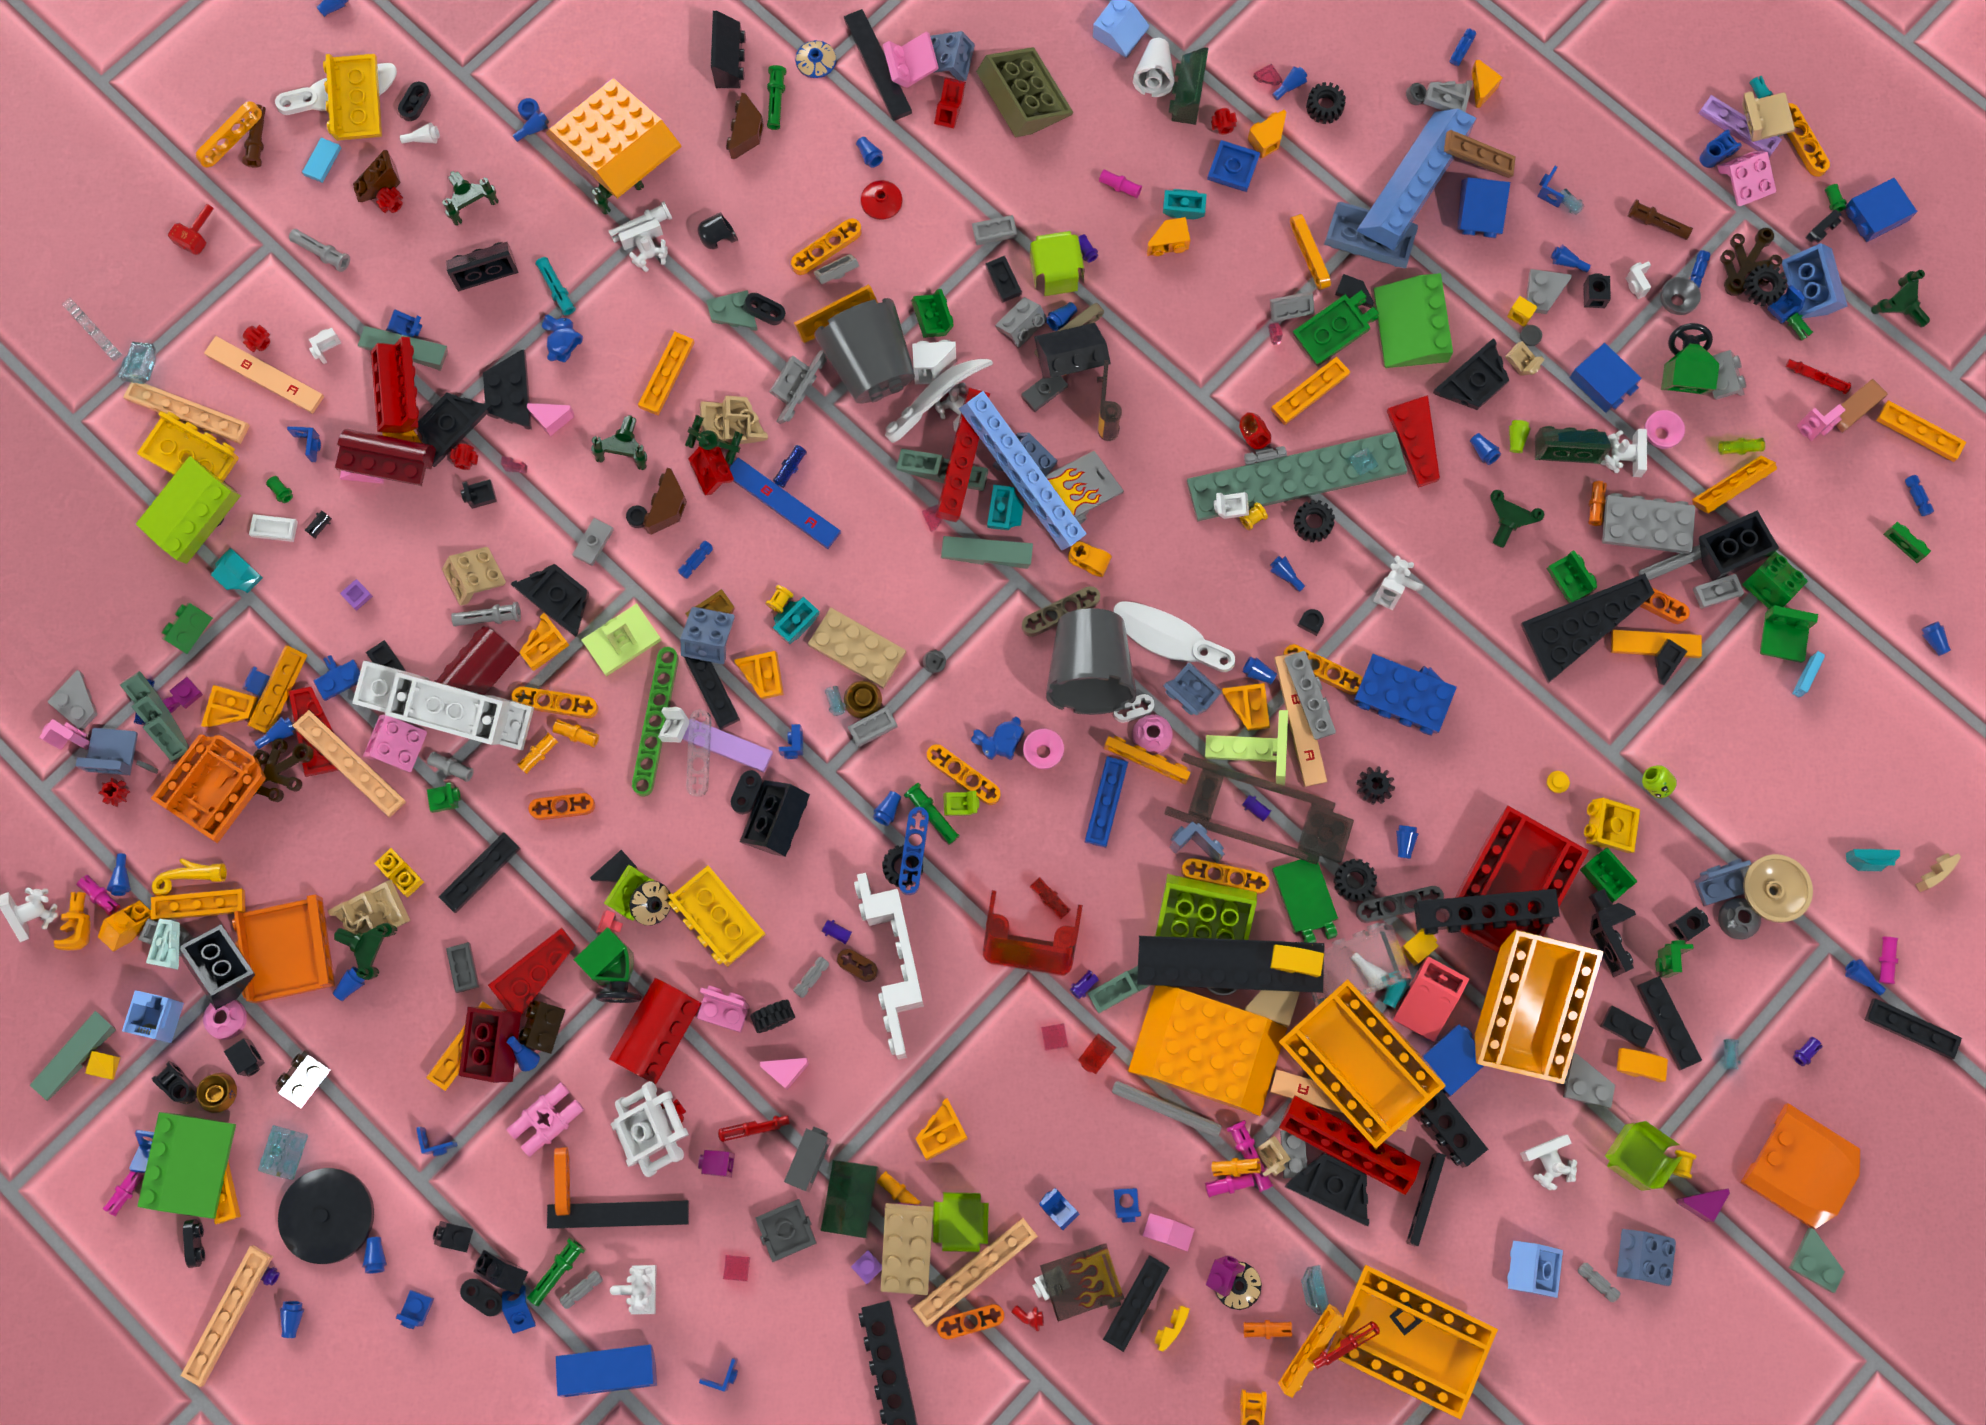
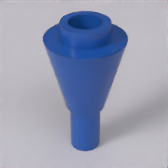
M1293 66L1283 81L1282 86L1272 94L1273 97L1279 100L1286 92L1307 83V73L1301 67Z
M536 110L524 124L523 128L513 134V137L518 142L527 135L548 129L547 124L549 120L543 112L538 113Z
M1563 244L1560 248L1556 247L1551 256L1553 264L1576 267L1584 272H1588L1591 267L1590 264L1580 260Z
M1278 556L1270 564L1272 567L1270 572L1288 583L1290 582L1299 592L1305 587L1296 577V573L1286 556L1283 558Z
M281 717L266 732V735L254 741L257 748L260 749L276 739L293 736L294 733L292 731L295 729L292 726V722L289 718L284 720Z
M123 853L117 854L116 867L107 886V890L114 896H124L127 892L131 891L127 869L125 868L126 854Z
M1862 959L1852 960L1845 968L1846 977L1870 987L1878 995H1882L1886 989L1875 980Z
M514 1036L507 1040V1043L513 1049L521 1071H530L537 1066L540 1060L538 1053L520 1044Z

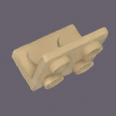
M1753 91L1744 93L1742 106L1752 142L1794 132L1795 127L1786 93L1783 92L1760 99L1754 98Z
M488 547L451 555L442 568L460 606L468 604L474 593L504 586L506 583Z

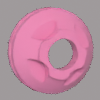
M1669 410L1654 412L1649 416L1644 429H1647L1648 442L1660 449H1669L1676 446L1685 434L1684 422L1676 413ZM1656 429L1665 430L1667 437L1665 439L1658 438L1655 434Z
M1153 714L1139 719L1132 731L1134 744L1147 750L1146 753L1151 755L1160 754L1168 749L1173 737L1169 722L1163 717ZM1150 726L1158 727L1160 735L1156 738L1149 737L1147 728Z
M1038 729L1027 736L1023 745V752L1026 760L1033 767L1049 769L1056 766L1062 759L1064 744L1056 732L1049 729ZM1040 746H1046L1049 748L1050 754L1046 758H1041L1037 755V749Z
M233 1000L217 1010L210 1003L203 1016V1024L207 1032L213 1037L222 1040L231 1039L239 1035L247 1021L246 1010L238 1000ZM224 1010L227 1014L226 1021L222 1024L216 1023V1013Z

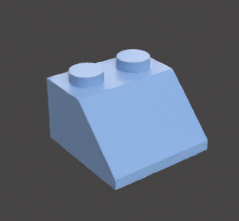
M1111 0L1093 24V38L1127 58L1149 29V24L1130 1Z
M1513 1240L1510 1251L1511 1263L1507 1276V1289L1558 1298L1563 1250Z

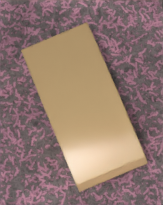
M1946 853L1936 858L1937 863L1930 866L1932 871L1921 876L1923 881L1915 884L1919 892L1935 886L1946 878L1958 864L1961 858L1960 854L1958 853L1950 857L1949 853Z

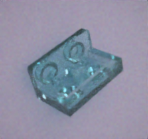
M273 1125L258 1171L293 1180L308 1134Z

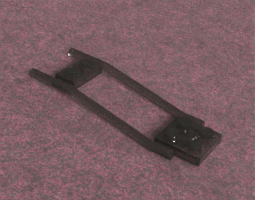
M1187 753L1183 754L1181 761L1202 768L1188 813L1167 806L1164 815L1189 824L1193 821L1196 825L1198 823L1201 824L1208 831L1283 853L1315 865L1319 861V856L1338 863L1342 862L1354 820L1334 813L1335 802L1234 771ZM1227 777L1311 803L1298 847H1290L1209 822L1223 778Z

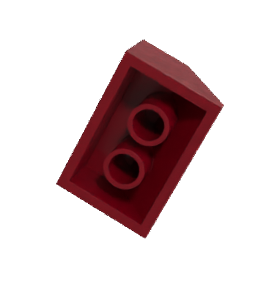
M467 1007L459 1076L493 1083L513 1082L516 1057L507 1040L512 1036L518 1040L521 1012Z

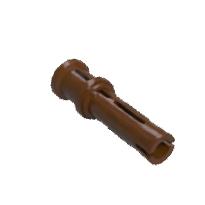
M259 104L256 105L262 111V116L249 130V137L244 143L246 153L242 159L244 165L252 168H258L262 165L260 156L264 149L261 141L266 108Z
M1637 199L1627 215L1629 218L1633 216L1644 221L1645 225H1650L1651 223L1685 240L1689 238L1693 230L1692 227L1658 213L1655 207L1652 206L1650 208L1639 203Z

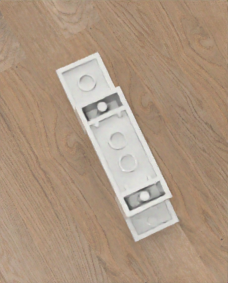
M363 661L352 704L385 712V716L486 744H500L518 750L524 749L534 707L493 695H481L430 681L429 678L369 661Z
M866 873L858 874V881L854 882L858 899L862 898L863 903L859 904L863 921L867 920L869 926L891 921L894 937L899 936L900 942H896L899 959L904 958L905 964L900 965L904 982L881 987L882 993L878 994L882 1010L886 1009L887 1016H883L885 1028L892 1035V1038L888 1039L892 1055L896 1054L899 1060L907 1058L897 1013L924 1007L898 889L871 894Z

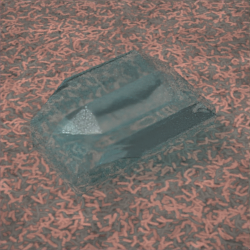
M132 342L128 355L123 359L118 377L122 381L145 384L148 382L155 365L156 349L154 345Z
M1320 1265L1307 1267L1301 1283L1306 1305L1316 1314L1322 1315L1329 1303Z

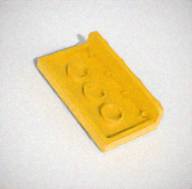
M326 54L323 68L327 74V81L324 82V87L328 94L326 110L330 121H327L329 134L336 141L382 137L377 56L375 54L333 57L331 54Z
M160 411L158 414L161 417L137 454L172 475H175L188 457L191 456L224 482L239 459L234 453L235 449L225 442L222 445L217 443V439L207 432L201 434L197 431L198 428L189 422H186V424L180 422V418L169 411L167 414Z
M709 865L674 894L670 893L668 895L671 899L668 904L676 913L679 911L685 916L683 922L690 930L694 928L700 934L697 939L705 948L708 945L714 951L711 956L719 965L724 963L728 967L766 935Z

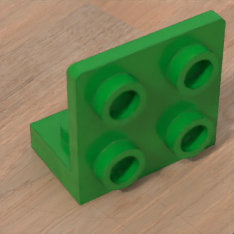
M1775 552L1742 585L1770 609L1774 605L1784 607L1808 580L1800 571L1792 567L1785 557Z
M1776 605L1771 607L1765 613L1760 654L1803 663L1806 657L1809 629L1817 623L1818 614Z

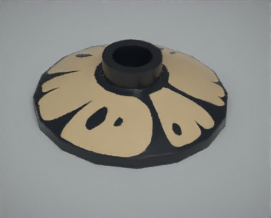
M647 881L640 884L631 895L629 903L630 912L635 921L643 925L652 926L666 918L671 909V906L668 904L671 901L668 896L670 894L668 888L658 881ZM656 901V905L652 909V904Z
M1238 1262L1245 1269L1244 1272L1236 1275L1230 1295L1224 1297L1217 1292L1216 1295L1222 1304L1230 1309L1242 1310L1249 1308L1258 1300L1261 1294L1262 1283L1259 1274L1252 1266L1244 1262ZM1237 1281H1241L1243 1283V1288L1241 1290H1236L1235 1283Z

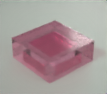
M1064 1023L1041 1027L1045 1051L1068 1047Z
M726 1255L723 1279L748 1281L750 1257Z

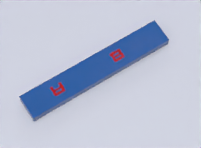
M739 457L730 466L729 469L734 477L733 482L825 548L829 549L841 534V530Z

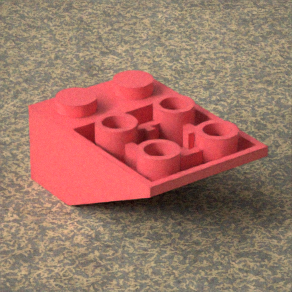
M1429 956L1422 961L1410 984V988L1407 990L1392 1020L1434 1042L1459 1001L1469 978Z

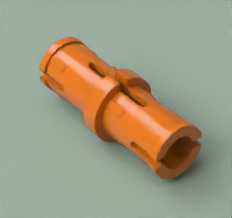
M1594 481L1592 483V496L1588 504L1590 507L1589 525L1601 526L1603 524V512L1606 504V482Z
M1265 1320V1322H1243L1244 1338L1265 1337V1339H1271V1337H1292V1322H1270V1320Z

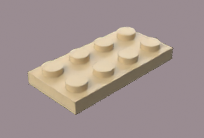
M833 608L829 609L808 643L809 647L882 689L885 688L906 654L905 649Z
M886 1203L881 1292L928 1295L934 1207Z

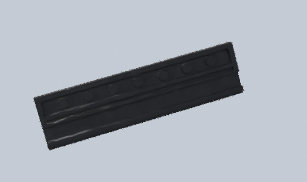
M1139 936L1137 984L1323 993L1324 958L1320 977H1313L1298 972L1289 973L1270 967L1274 945L1290 946L1324 953L1325 944Z

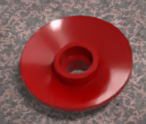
M884 180L870 183L861 195V205L864 212L870 217L879 220L889 219L896 215L901 209L903 202L899 188L895 184ZM879 195H885L884 198H878Z

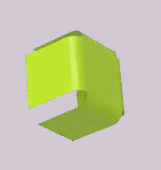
M1070 231L1036 236V241L1030 244V262L1035 289L1036 277L1044 273V296L1078 291V268H1081L1083 283L1085 272L1078 236L1071 235Z
M1647 1121L1626 1124L1605 1155L1610 1160L1607 1167L1641 1191L1663 1188L1682 1157L1670 1158L1663 1153L1667 1148L1680 1144Z
M943 1192V1202L934 1201L933 1242L942 1243V1251L980 1252V1244H988L989 1203H981V1193Z

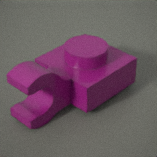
M186 677L170 690L173 696L164 699L163 703L169 712L172 713L180 705L186 709L203 694Z

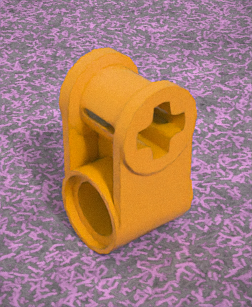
M1081 541L1074 543L1068 553V560L1072 565L1086 570L1097 577L1104 576L1112 558L1108 552ZM1078 551L1082 552L1080 557L1076 556Z
M1246 1389L1241 1390L1240 1425H1246L1251 1419L1255 1420L1258 1425H1264L1267 1403L1266 1391L1252 1393L1246 1392ZM1248 1400H1256L1258 1403H1251Z

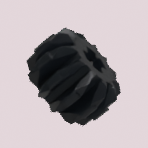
M1377 766L1375 772L1371 767H1368L1367 773H1360L1361 779L1357 780L1356 785L1361 787L1357 790L1358 794L1365 793L1362 798L1363 801H1366L1369 797L1371 798L1370 803L1372 805L1376 803V800L1383 804L1385 798L1390 799L1392 797L1390 792L1395 790V786L1390 783L1394 781V778L1386 777L1389 773L1388 770L1381 773V767ZM1375 782L1379 783L1377 789L1372 787Z

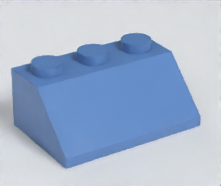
M1820 243L1782 260L1788 287L1792 285L1799 289L1805 297L1803 308L1798 312L1799 315H1803L1802 319L1829 315L1848 307L1832 248Z

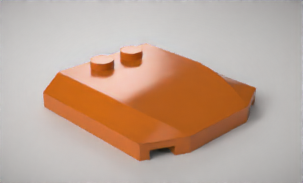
M199 734L150 799L218 844L266 780V777L257 758L222 735L207 737Z
M1787 1103L1774 1122L1776 1126L1754 1163H1751L1740 1183L1810 1228L1816 1229L1838 1215L1860 1176V1148Z

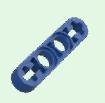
M922 807L913 808L908 815L899 876V889L905 895L915 894L920 885L929 823L928 812ZM917 813H922V817L925 818V820L920 821L919 826L920 829L924 828V831L918 829L910 830V827L915 828L916 820L912 817L917 816ZM913 834L920 835L922 838L921 844L918 846L911 845L909 843L910 836ZM914 856L918 858L919 864L915 868H909L906 865V859ZM904 871L909 873L918 872L917 876L912 874V883L916 885L915 887L912 886L910 890H906V886L902 885L903 882L908 881V874H904Z

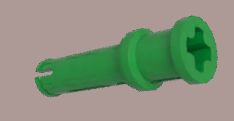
M773 65L768 68L770 79L767 89L770 95L767 127L771 130L780 129L782 93L786 89L784 76L787 70L783 66Z
M915 784L904 794V797L909 798L916 807L924 808L928 812L930 823L946 840L948 845L952 844L960 835L933 805V799L928 797L920 788L921 784Z
M569 1237L565 1248L560 1254L555 1255V1262L527 1296V1299L535 1306H540L565 1271L571 1270L573 1268L572 1264L577 1257L586 1251L576 1240Z

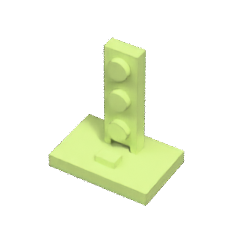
M637 603L581 639L606 677L662 641Z
M1279 710L1278 738L1206 735L1205 759L1277 762L1276 786H1285L1288 710Z

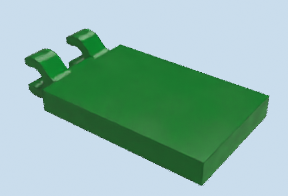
M1362 290L1350 299L1346 294L1293 331L1294 336L1317 367L1370 330L1369 323L1379 318V312L1375 307L1368 310L1365 314L1358 308V306L1367 301L1365 299L1367 297Z
M1316 855L1272 868L1294 934L1301 932L1304 942L1315 943L1317 941L1313 930L1323 927L1327 940L1335 938L1338 932L1333 921L1338 920V916Z

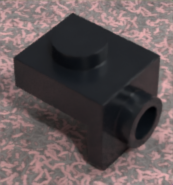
M490 479L471 485L467 481L462 482L464 490H461L464 503L468 502L472 509L497 502L493 483Z
M440 1221L439 1226L435 1227L433 1233L434 1245L467 1253L473 1229Z

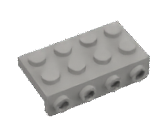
M1612 493L1605 498L1603 544L1685 554L1692 552L1695 505H1688V502L1685 501L1670 503L1665 499L1645 500L1642 496L1629 498L1623 497L1619 493Z

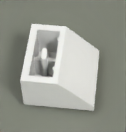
M940 340L934 343L919 341L912 344L915 385L930 384L940 374L957 363L956 341Z

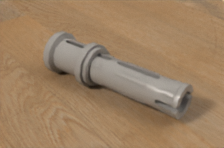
M293 229L289 234L291 242L319 256L323 263L335 266L339 272H343L350 263V256L348 254L336 251L335 247L331 245L325 246L298 229Z
M518 602L505 606L496 604L490 609L452 613L451 619L455 627L492 621L497 624L509 620L518 622L521 620V610Z

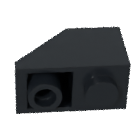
M483 1250L478 1258L473 1271L491 1284L516 1294L519 1293L528 1274V1271L486 1250Z

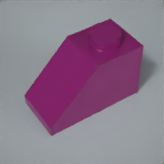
M704 1150V1155L699 1157L698 1169H702L701 1174L732 1178L735 1154L726 1151Z

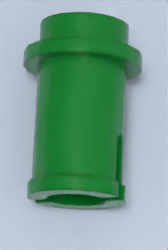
M1838 184L1826 187L1825 193L1830 202V210L1843 211L1846 208L1847 201L1842 198Z
M1797 312L1786 320L1789 323L1787 326H1791L1801 338V341L1807 338L1805 333L1810 336L1813 331L1802 319L1803 315H1799Z
M273 476L267 480L266 485L276 495L277 501L287 503L293 498L292 490L286 488L278 476Z

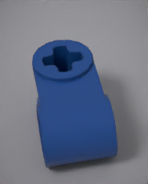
M1729 129L1709 142L1701 153L1699 160L1704 167H1715L1726 158L1734 155L1742 147V144L1737 143L1730 135Z

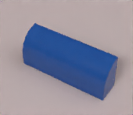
M652 1345L556 1356L557 1396L563 1398L657 1386L656 1362Z

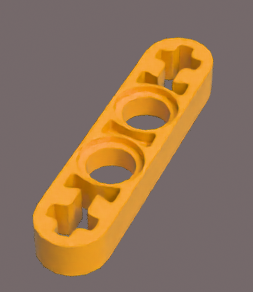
M252 101L245 102L197 150L196 159L203 167L215 165L259 121L262 116L260 108ZM235 124H240L237 130L232 131V127ZM226 138L222 145H217L219 140Z
M1788 103L1794 127L1801 128L1804 134L1797 135L1795 132L1786 134L1808 172L1815 177H1820L1830 167L1829 159L1797 105ZM1804 145H1811L1814 152L1809 153L1805 151Z
M1299 214L1291 217L1290 225L1317 288L1322 290L1330 287V276L1303 215Z
M849 218L798 252L791 260L793 271L798 275H805L854 242L862 233L860 222L857 219ZM851 226L852 228H855L856 231H849L848 227ZM832 237H839L841 239L838 245L830 244L829 240ZM820 248L824 253L820 257H815L812 255L813 250ZM800 261L801 263H804L805 266H804V267H801L800 265L798 266V265H797V262Z
M1295 644L1287 646L1284 650L1283 655L1293 651L1297 653L1305 651L1309 660L1313 659L1319 663V668L1313 670L1315 678L1318 677L1320 681L1347 694H1357L1359 689L1357 686H1360L1363 679L1359 674ZM1328 670H1337L1339 678L1331 680L1327 676ZM1345 674L1347 675V677L1345 678V680L1347 681H1344L1342 685L1340 684V681L1342 680ZM1353 679L1357 681V686L1354 689L1350 688L1351 684L1349 683Z
M518 687L512 693V700L514 702L532 706L535 711L586 719L593 718L598 713L596 701L587 696L530 687ZM525 693L527 697L533 698V702L529 699H523L520 702L517 697ZM544 695L549 696V704L547 706H540L538 703L539 698ZM564 699L572 701L571 707L567 710L560 708V703ZM579 700L578 704L580 706H587L590 703L593 709H589L588 713H586L583 708L577 707L576 701Z
M935 744L928 748V762L968 792L976 791V796L983 803L994 805L999 801L1000 789L989 779L943 746ZM933 751L935 753L941 751V757L945 760L947 759V756L950 757V759L946 761L944 767L941 766L943 765V761L939 758L933 760ZM951 763H958L961 766L960 772L957 774L950 773L948 770ZM969 776H976L979 779L978 785L975 787L968 786L966 783ZM983 782L986 783L984 788L987 791L995 790V798L990 797L987 799V794L982 789L980 793L977 792L982 787Z
M1195 858L1187 859L1182 866V874L1185 878L1254 891L1257 894L1264 893L1269 887L1268 877L1260 872ZM1195 864L1196 869L1202 870V865L1206 866L1204 878L1200 877L1202 872L1195 871L1193 875H1190L1186 867ZM1211 868L1218 869L1220 871V878L1217 880L1210 879L1208 870ZM1239 873L1243 878L1242 883L1239 885L1233 884L1230 881L1231 874ZM1247 875L1251 876L1250 881H1256L1257 878H1260L1261 883H1264L1265 886L1256 889L1255 884L1249 883L1248 887H1244Z

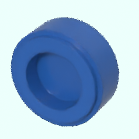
M532 98L523 99L518 105L519 114L525 120H529L536 110L540 113L538 103Z

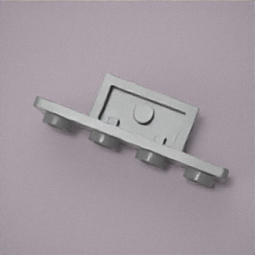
M823 350L817 353L809 367L796 357L791 356L769 391L786 404L776 421L779 424L786 421L789 422L795 414L794 407L803 401L806 393H804L807 386L810 387L817 377L814 374L818 368L821 369L826 363L827 358Z
M1302 651L1285 657L1286 666L1314 739L1318 740L1335 734L1336 730L1328 712L1330 710L1329 703L1326 697L1323 698L1320 691L1322 690L1321 682L1318 677L1315 678L1306 652Z

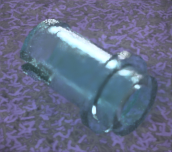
M1567 188L1560 192L1565 196L1562 203L1569 209V213L1577 215L1584 207L1583 200H1578Z
M833 686V690L831 687L825 689L830 705L829 712L833 716L845 713L846 704L842 702L838 686Z
M1723 1040L1724 1060L1721 1063L1724 1064L1725 1069H1738V1065L1741 1064V1061H1738L1739 1040Z

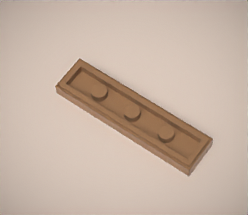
M1453 130L1446 132L1444 152L1507 178L1514 175L1516 156Z

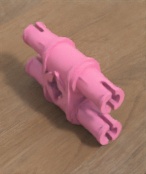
M562 1082L548 1094L540 1095L539 1099L528 1109H524L521 1113L522 1116L506 1129L514 1139H517L530 1126L537 1129L536 1134L521 1146L522 1150L529 1157L545 1143L547 1145L551 1144L558 1134L564 1129H568L570 1126L568 1123L584 1111V1108L577 1100H574L560 1113L554 1110V1106L570 1093ZM541 1113L549 1116L547 1119L549 1121L550 1126L545 1123H542L543 1118Z

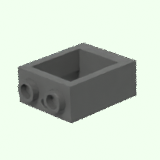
M814 1126L812 1131L806 1128L784 1180L785 1183L810 1193L831 1143V1139L827 1137L828 1133Z

